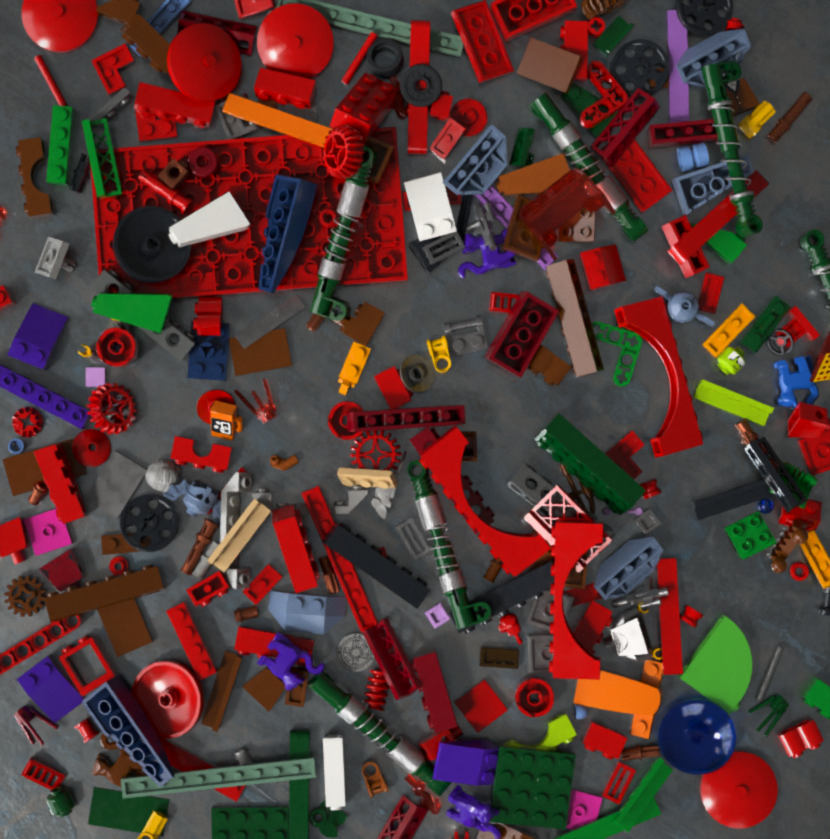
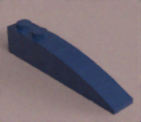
M276 174L265 218L268 219V227L264 228L266 247L262 249L264 263L261 265L259 290L274 293L284 278L307 226L317 184Z
M119 675L106 681L82 701V704L103 734L111 737L120 750L124 749L134 763L140 764L143 767L142 770L159 787L175 776L155 730Z

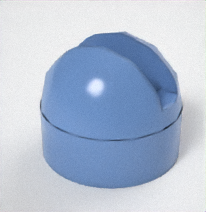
M14 438L10 440L8 449L12 454H19L23 451L24 444L20 439ZM14 442L16 443L17 447L19 448V451H17V452H16L14 446L12 445V443H14Z
M575 704V719L586 718L589 712L588 708L584 705Z

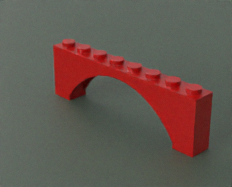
M662 296L614 309L619 328L625 327L645 339L660 356L668 374L670 383L668 412L659 432L654 438L650 439L655 458L703 445V435L699 430L698 417L692 405L693 399L687 387V377L682 369V359L677 351V341L673 336L672 323L668 318L667 305Z
M455 425L419 453L421 457L419 462L425 469L430 468L433 472L431 477L437 485L441 483L444 486L443 492L447 498L455 500L457 504L454 507L461 515L463 513L466 514L469 518L466 520L472 530L476 528L480 532L478 535L479 539L484 545L487 543L492 548L490 553L496 560L498 558L501 559L504 563L501 567L507 575L512 573L515 577L551 548L537 531L532 534L503 531L484 522L474 513L465 498L461 483L462 456L465 446L469 442Z
M556 520L555 525H552V537H555V545L551 546V556H555V564H551V576H554V583H551V595H554V603H550V614L554 615V622H550V634H553V641H550L549 652L553 653V661H549V672H553V678L600 680L601 657H596L589 652L570 629L563 608V591L568 574L578 559L597 543H603V522Z

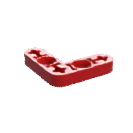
M592 61L588 64L587 77L604 98L582 112L579 120L580 124L585 128H592L621 110L628 100L626 92L599 61ZM592 68H593L594 70L598 69V70H599L598 73H597L596 71H595V72H592ZM608 81L612 87L606 89L602 86V82ZM615 98H622V101H616ZM605 105L609 111L603 113L599 110V106ZM594 112H595L596 115L593 116L592 121H591L590 119H589V120H586V119H585L586 116L589 118V117H591V116L594 114Z

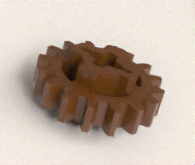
M27 575L25 580L23 576L18 577L19 581L16 579L11 580L13 585H7L6 587L9 589V592L4 593V595L8 596L5 603H10L8 610L14 608L13 614L16 615L21 612V617H25L26 613L29 617L33 616V611L36 614L39 613L38 607L43 608L45 605L42 601H44V598H47L43 596V593L47 592V590L41 589L43 583L37 584L38 578L31 580L30 575ZM28 584L32 585L36 590L29 588ZM19 586V587H18V590H19V591L17 592L16 595H14V591H15L16 587ZM23 594H33L32 596H29V598L27 599L18 598ZM35 597H38L36 604L32 606ZM15 602L22 604L23 608L19 607Z

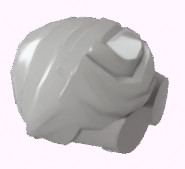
M159 459L148 467L145 475L146 481L153 489L166 492L170 488V484L176 485L180 483V466L171 460Z

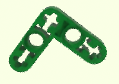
M593 322V328L596 325H599V329L605 331V327L609 328L606 333V339L602 338L604 334L598 333L595 335L596 340L622 347L613 374V382L619 387L626 386L631 380L642 345L640 335L602 322ZM615 330L620 333L618 341L610 339L609 334L611 331ZM624 333L627 334L625 338L632 339L633 336L636 337L635 340L638 341V344H635L633 347L630 346L631 343L628 341H624V345L621 344ZM626 354H629L633 359L630 365H625L622 362V357ZM619 366L626 369L630 368V372L625 371L624 377L627 380L623 381L622 384L616 378L617 375H621L623 370L619 369Z

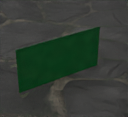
M94 787L88 824L142 833L154 810L167 816L169 799L150 796L123 799L122 792ZM165 826L159 836H164Z

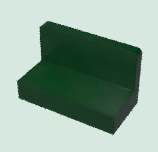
M618 16L593 43V46L607 58L631 32L634 24L631 23L629 25L623 18Z

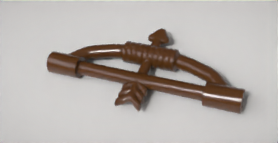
M563 464L559 465L573 491L568 493V495L573 500L577 499L578 503L588 513L580 494L584 493L587 500H589L590 512L595 514L594 495L591 489L584 487L579 482L582 490L578 491L566 467Z

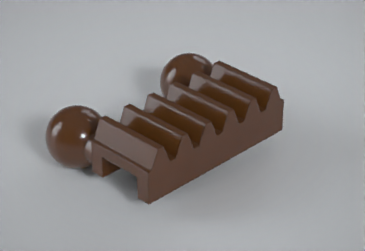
M794 519L792 525H789L788 531L784 532V537H780V543L777 542L776 547L771 552L773 560L771 568L774 572L783 573L787 568L785 560L795 546L803 544L808 540V533L805 529L807 523L800 519Z

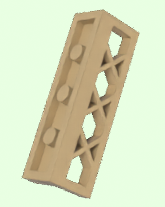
M253 499L207 561L225 573L272 511L257 499Z

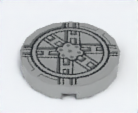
M351 633L345 636L337 648V658L340 664L347 670L353 672L367 669L373 662L374 655L363 634Z

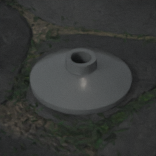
M410 355L403 360L400 366L401 380L409 390L420 393L431 387L434 373L427 359L420 355Z

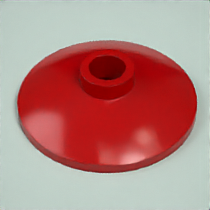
M213 389L205 392L199 398L197 413L202 421L211 424L210 410L215 401L235 405L234 399L228 392Z
M87 429L80 432L72 444L74 458L86 467H96L103 464L108 459L111 451L110 441L107 436L96 429ZM90 444L95 445L94 451L89 450L88 446Z

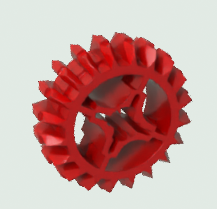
M341 125L333 127L328 132L329 136H325L326 142L323 143L324 150L322 152H324V156L322 159L325 160L324 167H327V172L336 178L345 179L353 177L354 174H358V168H361V161H364L362 158L365 153L363 152V147L365 146V144H362L363 137L352 126Z
M105 383L98 386L97 390H93L91 392L93 396L88 398L91 403L86 406L90 408L87 415L92 416L89 422L95 421L94 428L100 427V432L102 433L107 432L109 435L113 433L120 434V432L126 431L127 427H131L133 425L131 421L136 419L133 414L137 413V410L134 409L137 403L132 402L134 396L128 395L130 390H124V385L118 386L117 383ZM105 416L109 417V419H110L111 421H113L114 423H112V422H110L109 420H107V419L105 418Z
M381 430L380 435H377V431H373L374 435H371L370 431H366V438L363 434L360 435L361 442L357 439L354 440L358 447L351 446L352 450H356V454H350V457H356V460L352 461L351 464L358 463L359 466L355 469H368L363 465L360 458H369L373 461V470H379L380 460L384 457H392L390 464L383 470L390 471L391 467L397 470L398 467L393 464L394 462L401 463V460L396 459V456L402 455L401 452L396 453L395 450L401 446L396 445L394 447L393 445L397 439L394 438L390 441L391 433L384 437V430ZM373 439L372 449L369 452H360L364 443ZM378 439L387 442L392 451L385 452L380 450ZM375 444L379 450L378 452L386 454L378 457L377 465L371 456H366V454L374 452Z

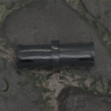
M81 153L77 169L73 171L75 174L69 187L72 191L81 193L85 178L89 176L87 174L90 167L88 155Z

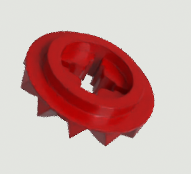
M23 407L13 415L12 425L15 432L20 436L33 437L42 429L43 418L35 408ZM30 415V421L35 425H27L25 428V423L20 419H27Z

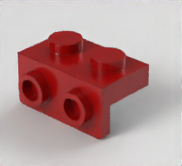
M808 499L804 509L797 507L789 513L782 506L778 523L789 527L794 519H800L807 523L806 530H816L821 522L822 502Z

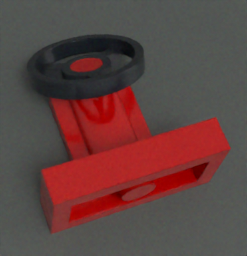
M797 306L791 307L787 312L792 320L782 328L773 330L767 338L768 347L775 354L785 355L789 353L794 347V342L804 334L810 341L820 336ZM770 339L775 340L776 345L781 348V352L772 347ZM791 346L788 351H785V347Z

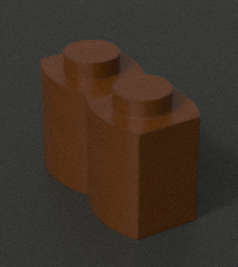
M543 345L539 346L528 367L534 374H542L545 377L543 380L552 387L554 384L558 386L572 368Z

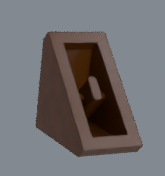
M460 431L469 442L465 446L462 461H477L476 431Z

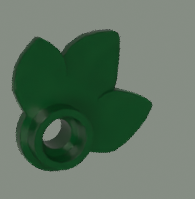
M326 800L321 803L319 808L312 810L309 815L311 825L319 828L321 834L328 838L338 837L336 827L342 825L348 818L342 811L330 810V807H326ZM316 815L322 816L320 822L315 820Z

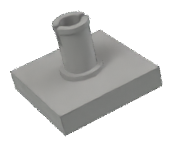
M48 237L35 273L56 280L60 268L71 272L74 268L68 266L67 263L75 266V261L65 257L69 243Z

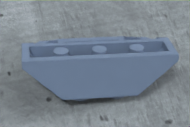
M745 29L718 32L687 49L676 65L682 82L705 87L701 71L702 67L734 61L740 65L746 52L751 47Z
M491 124L442 183L456 195L484 194L508 165L506 136Z
M654 537L629 540L600 565L594 588L604 600L628 594L655 571L660 555L664 550Z
M270 590L268 610L285 631L325 634L345 616L346 597Z

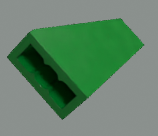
M100 292L97 296L93 297L91 307H94L93 313L161 333L163 332L174 294Z

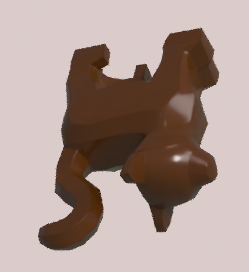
M104 734L101 735L100 742L105 749H119L115 741L108 742L109 737ZM124 749L120 750L121 753L113 765H110L107 759L99 753L92 769L93 775L105 776L111 783L121 787V778H126L131 771L135 772L136 776H144L146 773L142 770L143 767L140 764L134 763L129 758L130 755Z

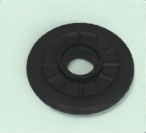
M417 64L408 68L402 75L400 91L403 98L409 104L416 107H426L433 104L439 98L442 91V80L439 73L433 67ZM423 80L426 82L427 87L424 91L416 89L417 81Z

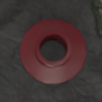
M207 147L194 149L188 157V167L198 177L212 175L218 166L216 153ZM200 157L208 159V165L204 168L199 167L197 164Z

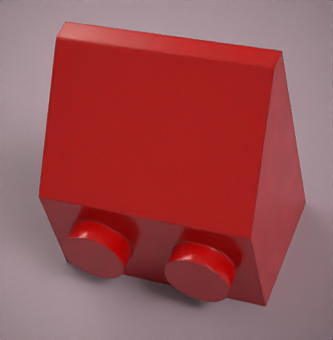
M616 244L595 248L579 254L589 291L626 281Z

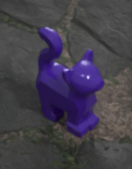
M507 229L502 230L501 234L493 236L497 245V249L491 251L489 246H485L482 236H473L471 233L465 235L463 242L465 248L462 253H473L480 249L483 265L478 267L473 262L462 263L458 269L461 278L466 277L465 272L467 269H470L475 274H484L497 268L505 269L516 265L515 253L509 251L500 252L498 244L504 242Z
M277 632L274 639L268 645L270 650L276 649L279 652L277 658L272 659L263 655L257 662L260 666H268L275 676L282 679L285 689L288 691L293 690L305 681V678L300 674L290 670L298 659H305L306 668L311 674H320L325 669L324 663H320L315 667L312 655L293 644L288 637L280 632Z
M457 785L448 797V801L455 804L456 807L455 809H448L446 816L467 827H475L483 832L490 831L496 839L501 838V830L489 823L500 811L493 808L489 803H481L476 797L463 792L462 787Z

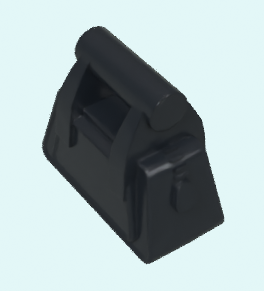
M440 236L419 241L418 238L409 244V248L428 275L439 266L442 260L430 265L429 259L422 248L440 239ZM442 242V243L438 244L437 246H438V248H440V247H442V246H444V245H446V244H445L444 242ZM434 247L430 248V249H429L430 252L434 251L435 248H434ZM447 248V249H445V250H443V251H441V252H439V253L433 255V258H436V257H438V256H440V255H442V254L448 252L449 249Z

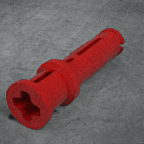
M144 169L141 172L147 178L139 175L138 180L165 197L168 204L175 205L181 209L183 214L190 209L194 201L192 198H186L180 193L179 189L173 190L147 172V170Z

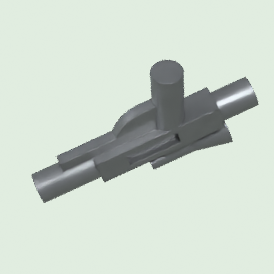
M478 201L474 204L478 220L468 224L466 229L468 232L476 230L478 234L482 235L485 246H489V249L494 251L497 249V245L490 221L492 223L495 222L491 203L484 204L483 208L482 203Z
M646 577L643 587L636 589L632 594L620 596V599L612 601L613 608L640 604L641 608L651 605H662L660 597L669 595L668 587L652 589L653 579Z

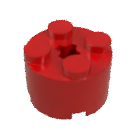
M115 327L107 329L101 334L96 349L99 358L104 363L113 367H125L137 358L139 346L137 339L131 332ZM116 343L122 345V348L119 349L120 352L114 350Z
M344 401L336 404L331 409L328 416V425L336 437L352 440L364 432H349L347 424H343L344 416H347V412L364 411L361 406L354 402Z
M529 676L521 680L515 689L514 698L517 707L526 716H543L551 710L554 704L553 690L543 678ZM537 693L538 699H533L531 701L530 694Z

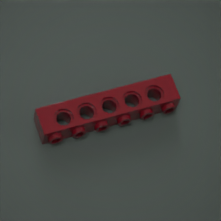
M465 405L347 412L349 432L465 424Z
M427 427L411 438L410 442L417 452L420 453L429 442L436 441L440 436L434 428L430 430ZM461 474L462 488L470 493V497L467 500L469 506H479L481 512L478 517L490 525L494 522L492 518L495 516L489 506L485 508L481 503L484 499L478 490L474 493L470 487L473 483L468 476L465 475L463 477ZM451 498L452 502L456 505L455 500ZM465 513L462 514L465 520L469 519ZM476 528L473 530L475 534L479 533Z

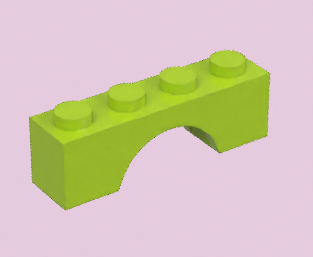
M564 712L548 720V732L539 743L524 745L512 739L502 745L554 751L557 749V745L562 742L567 744L573 741L574 736L577 734Z

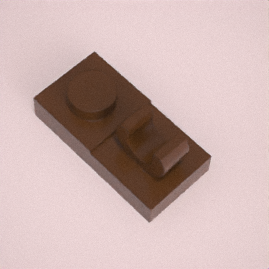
M296 666L290 670L300 674L305 678V681L291 691L286 690L285 704L304 707L309 671L304 669V667Z

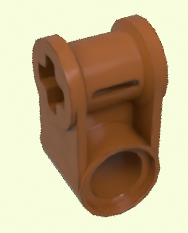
M372 758L366 759L362 765V774L370 797L373 798L375 794L384 791L389 792L379 763ZM368 765H374L376 770L373 773H369L365 768Z

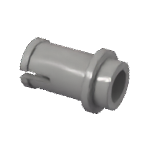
M241 748L234 753V758L238 760L240 765L253 764L248 756L249 751L245 750V748Z

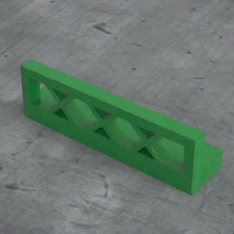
M107 118L95 121L90 119L82 120L97 197L102 199L123 194ZM104 124L105 131L101 137L94 133L93 126ZM102 141L109 147L105 156L98 152V147ZM106 160L113 167L109 175L102 171V165ZM109 179L116 182L117 191L107 193L105 185Z
M657 758L612 820V822L627 833H629L673 771L664 764L663 759Z

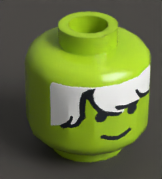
M727 347L718 356L717 366L726 375H734L746 364L745 353L739 347Z

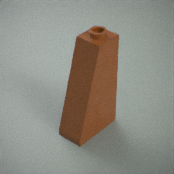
M564 153L498 177L499 182H496L499 193H503L504 197L517 196L518 194L528 196L572 193L577 189Z

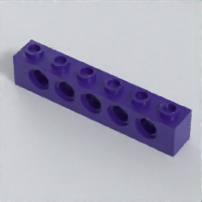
M0 364L1 388L80 429H86L92 417L87 415V412L90 410Z

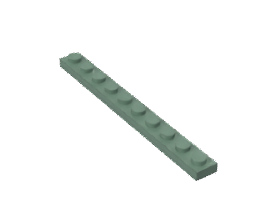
M277 0L275 9L291 3L308 5L319 11L331 26L370 35L372 31L378 35L377 37L392 39L396 42L410 45L411 24L316 0ZM430 29V50L461 57L463 42L460 36Z
M314 757L174 772L175 776L161 787L148 775L121 778L122 797L124 799L316 778Z

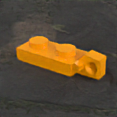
M353 342L339 375L338 382L342 383L339 389L340 394L346 395L349 387L354 388L355 384H357L370 354V348Z

